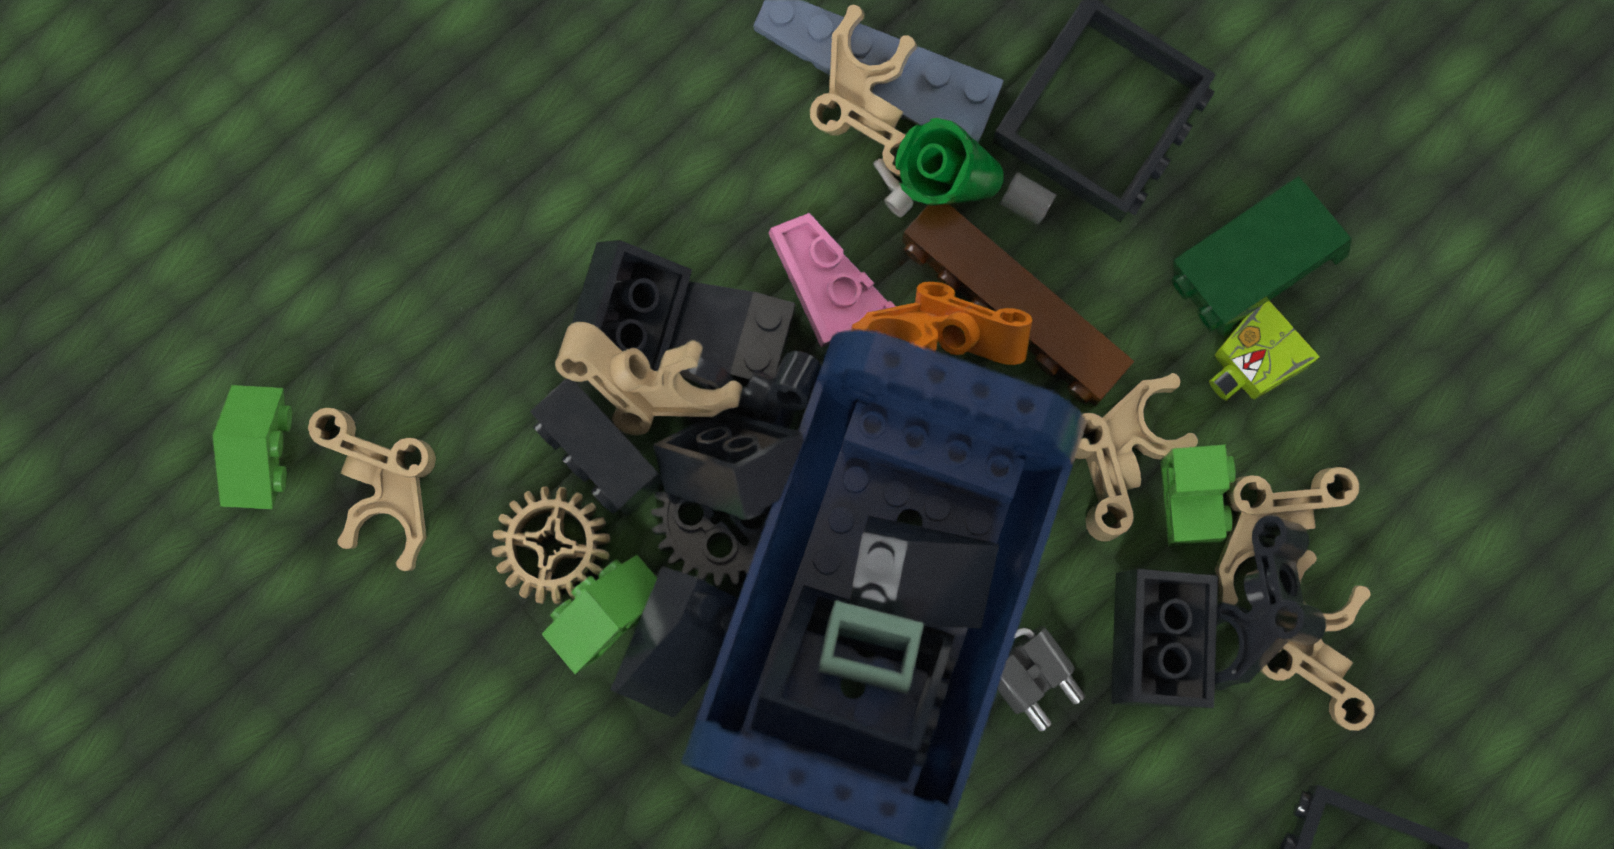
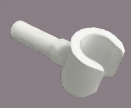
M878 159L874 166L892 191L884 201L895 215L902 217L912 208L913 200L902 191L898 180L895 179L891 171L886 167L883 159Z

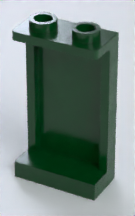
M1298 176L1173 260V278L1171 281L1183 299L1186 300L1190 297L1198 307L1197 314L1203 325L1210 332L1216 330L1225 339L1231 335V329L1235 323L1327 261L1331 260L1334 265H1337L1349 257L1352 238Z

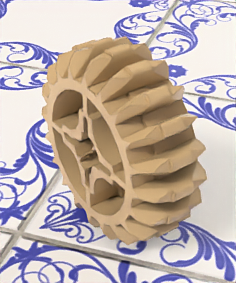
M542 487L540 491L541 501L536 502L532 493L527 491L524 493V498L529 504L522 509L514 500L509 504L511 509L517 514L514 519L504 514L500 515L499 521L509 528L507 532L501 530L493 532V537L496 540L505 542V546L493 548L492 554L495 557H507V560L499 563L496 569L500 574L511 570L514 571L505 582L510 588L516 586L521 581L524 582L519 592L521 597L527 598L533 588L537 589L535 595L537 603L543 604L546 600L547 591H552L553 602L561 604V590L567 589L569 596L574 600L575 597L571 593L575 588L574 585L584 581L589 571L598 576L603 570L600 566L594 564L595 559L609 560L610 554L605 550L597 549V545L609 543L610 536L604 533H595V531L603 528L606 522L603 517L589 520L597 510L593 503L586 505L581 510L579 509L583 501L582 494L577 492L568 503L566 502L567 490L564 487H559L555 500L551 499L548 487ZM545 512H551V516L548 517L547 523L541 531L520 533L526 523L532 518ZM565 513L574 517L582 524L586 533L587 545L577 544L576 541L565 538V524L563 523ZM555 531L557 541L566 548L561 547L559 552L554 550L555 555L547 558L546 550L537 543H542L544 539L548 540V536L554 535ZM517 546L526 547L527 550L537 552L539 556L538 578L529 575L521 567L517 557ZM566 558H583L573 572L565 577L551 580L552 574H555L557 564L561 560Z

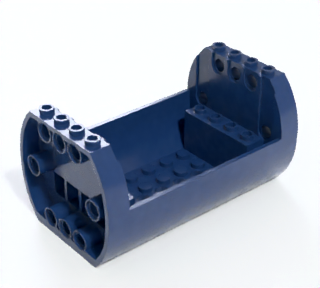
M849 330L835 333L831 338L798 431L803 434V445L780 500L773 503L681 764L733 785L916 849H944L1087 423L1083 414L1068 401L1051 391L879 332ZM913 511L920 516L922 527L999 543L981 629L932 627L955 635L949 656L957 659L950 680L941 678V681L949 683L941 709L932 706V709L939 711L940 714L932 738L923 735V739L931 741L923 767L913 765L907 783L751 730L750 727L760 693L803 586L807 585L850 600L862 535L868 516L897 522V518L901 513ZM808 631L782 698L907 740L929 671L914 666L907 694L865 683L866 689L863 695L859 698L851 699L844 696L841 692L840 682L843 677L819 672L825 636ZM838 640L835 642L832 655L834 657L901 673V661L880 654H875L872 657H863L857 653L855 646Z

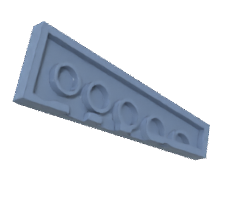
M765 0L754 24V31L799 58L812 62L816 68L830 75L832 33L838 28L844 17L802 0ZM860 23L854 28L851 36V50L855 58L859 62L870 66L881 65L889 61L897 52L900 39ZM917 46V49L908 58L902 75L889 83L875 85L873 87V94L903 111L901 116L903 120L908 119L920 126L931 121L929 119L932 118L950 120L960 125L979 143L1004 80Z

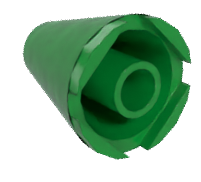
M941 118L929 119L931 121L911 128L901 141L895 159L896 169L900 170L902 183L899 182L902 191L914 201L925 205H943L985 200L996 195L1002 186L1004 176L1001 165L971 135L953 121Z

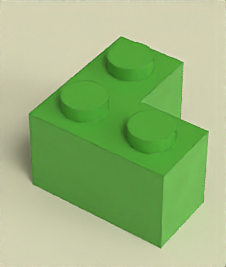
M231 385L213 433L220 506L273 509L278 492L285 491L287 471L285 466L279 465V457H281L283 452V432H289L291 429L292 408L285 405L283 388Z
M1226 445L1173 448L1160 461L1168 547L1222 542L1227 538L1226 531L1232 530L1231 508L1229 505L1224 506L1223 494L1230 489L1229 483L1235 481L1233 457L1226 455Z
M638 555L623 564L616 559L598 574L600 578L598 580H595L592 576L586 578L571 592L575 599L573 601L568 599L550 614L554 621L542 635L574 674H577L599 659L624 633L638 625L657 580V577Z

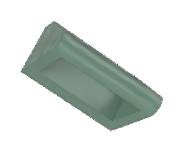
M836 601L827 625L819 672L907 694L923 623ZM837 635L903 651L901 673L832 656Z

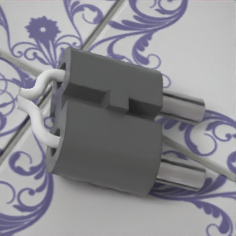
M1040 626L1033 631L1020 628L1017 630L1015 638L1020 635L1026 636L1015 644L1016 647L1010 651L997 690L1015 714L1025 711L1037 729L1044 731L1046 727L1048 728L1051 725V721L1037 704V701L1045 696L1044 693L1050 688L1054 689L1059 685L1073 704L1080 703V700L1085 698V694L1071 677V674L1076 669L1046 627Z

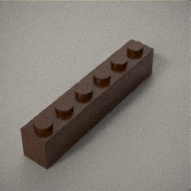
M949 204L928 205L904 231L902 243L906 245L904 248L905 253L917 264L923 266L927 263L939 273L936 276L937 280L940 283L951 286L955 293L959 290L971 300V303L994 311L1003 308H1014L1028 313L1033 320L1028 350L1036 356L1034 362L1046 374L1052 377L1058 374L1069 384L1067 386L1068 392L1083 404L1091 402L1096 407L1134 363V360Z

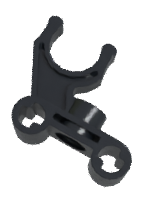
M799 351L789 352L782 360L773 377L755 369L746 387L742 389L738 406L726 409L725 411L789 429L795 416L794 411L803 410L807 407L821 365L810 354ZM701 357L696 368L684 369L679 372L683 378L695 381L709 390L722 388L730 381H733L732 376L722 366ZM682 416L693 423L705 418Z
M1273 515L1264 516L1255 524L1252 531V543L1258 570L1247 573L1244 578V589L1252 605V610L1249 611L1229 603L1217 605L1216 626L1224 622H1230L1235 627L1239 636V651L1230 667L1221 672H1215L1216 690L1223 691L1232 685L1249 683L1289 641L1302 645H1313L1323 637L1326 630L1325 616L1318 608L1304 604L1296 566V560L1305 554L1309 545V535L1301 524Z

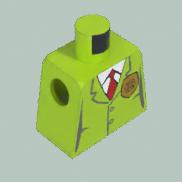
M1268 301L1247 315L1215 353L1216 359L1222 364L1224 369L1214 376L1209 383L1223 400L1229 399L1241 387L1255 400L1306 370L1319 358V355L1275 306Z

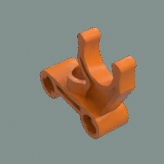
M923 282L917 286L915 303L867 312L861 320L852 324L851 330L879 332L936 352L938 341L940 346L950 354L961 355L970 352L998 363L1016 365L1026 360L1033 320L1028 313L1019 309L1003 308L994 311L956 298L954 289L944 283Z

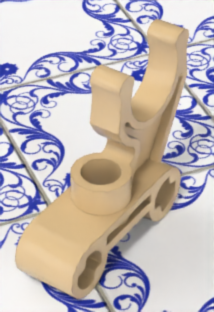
M850 5L843 21L832 33L829 93L823 94L814 100L810 108V118L813 124L826 134L840 135L852 126L884 145L883 161L886 167L897 176H900V170L896 169L895 153L898 151L899 145L906 135L896 130L895 126L901 118L903 111L873 94V87L877 84L889 83L900 77L908 58L917 49V43L912 37L905 35L900 38L897 52L889 61L881 65L871 66L859 62L851 50V36L854 28L864 19L865 14L859 6ZM838 104L841 108L840 119L837 122L830 120L825 125L823 122L824 110L827 107L834 109Z
M584 322L573 323L567 328L555 362L556 369L565 378L573 381L588 380L616 407L613 415V422L616 427L630 435H642L648 432L654 416L714 417L726 409L737 407L743 389L742 385L736 381H730L719 389H701L683 379L679 373L680 371L698 366L703 348L696 341H690L682 347L666 351L662 357L659 370L653 371L650 369V364L641 351L631 348L622 352L600 329Z
M1175 373L1159 379L1142 380L1102 418L1093 413L1083 414L1087 422L1083 433L1092 434L1093 445H1089L1087 439H1081L1075 458L1087 460L1099 503L1089 510L1085 519L1089 534L1097 540L1111 541L1125 533L1132 525L1133 510L1127 490L1140 487L1141 485L1140 469L1137 459L1132 452V447L1138 449L1146 456L1160 460L1173 448L1196 447L1198 444V439L1193 433H1188L1177 440H1165L1157 437L1148 429L1144 421L1143 409L1149 396L1155 393H1171L1180 386V378ZM1108 511L1112 512L1117 519V523L1112 525L1111 528L1105 525L1102 520V515Z
M333 408L319 409L309 420L308 429L311 438L323 447L347 455L341 474L370 484L375 488L374 496L359 501L348 510L347 521L341 536L338 538V545L344 549L356 548L359 530L364 522L373 515L381 513L390 514L400 521L405 529L407 538L405 550L397 560L396 565L402 571L414 570L419 551L427 539L419 478L425 477L434 468L436 461L434 450L426 442L413 438L399 440L390 450L355 437V422L344 411ZM336 417L335 425L340 427V432L334 439L329 440L330 432L324 430L325 424L329 419ZM418 448L422 455L421 463L419 465L412 464L408 469L404 463V456L406 452H414Z
M1327 468L1319 471L1314 476L1311 489L1273 493L1269 483L1259 476H1242L1229 484L1230 489L1226 491V500L1230 508L1237 512V516L1215 567L1219 584V602L1233 605L1238 602L1233 586L1234 573L1239 564L1245 559L1255 556L1252 531L1259 519L1264 516L1273 515L1301 524L1305 529H1314V509L1344 506L1355 500L1359 493V482L1355 474L1346 468ZM1334 475L1342 481L1343 490L1337 491L1335 498L1331 497L1327 490V483L1334 482ZM1247 483L1250 490H1257L1258 493L1257 501L1252 507H1250L1249 501L1241 500L1240 497L1241 490Z
M1307 550L1301 558L1296 560L1300 582L1304 572L1317 560L1316 555L1310 550ZM1354 586L1348 602L1340 610L1333 613H1323L1326 619L1325 632L1338 631L1353 624L1360 607L1370 598V591L1367 587ZM1322 639L1313 645H1302L1289 641L1282 648L1288 655L1286 667L1283 669L1276 666L1271 671L1266 665L1261 670L1265 676L1274 680H1286L1297 673L1332 696L1329 702V713L1338 725L1346 729L1361 730L1366 728L1373 719L1374 706L1371 699L1342 679L1353 662L1323 643ZM1349 698H1357L1359 701L1356 707L1361 713L1356 719L1346 721L1344 719L1346 711L1342 708V705Z

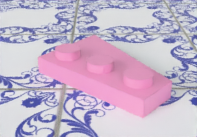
M810 213L770 229L769 236L821 347L830 344L831 338L835 333L851 330L852 324L861 320L867 312L896 307L891 301L887 302L873 286L874 282L850 262L843 254L844 250Z

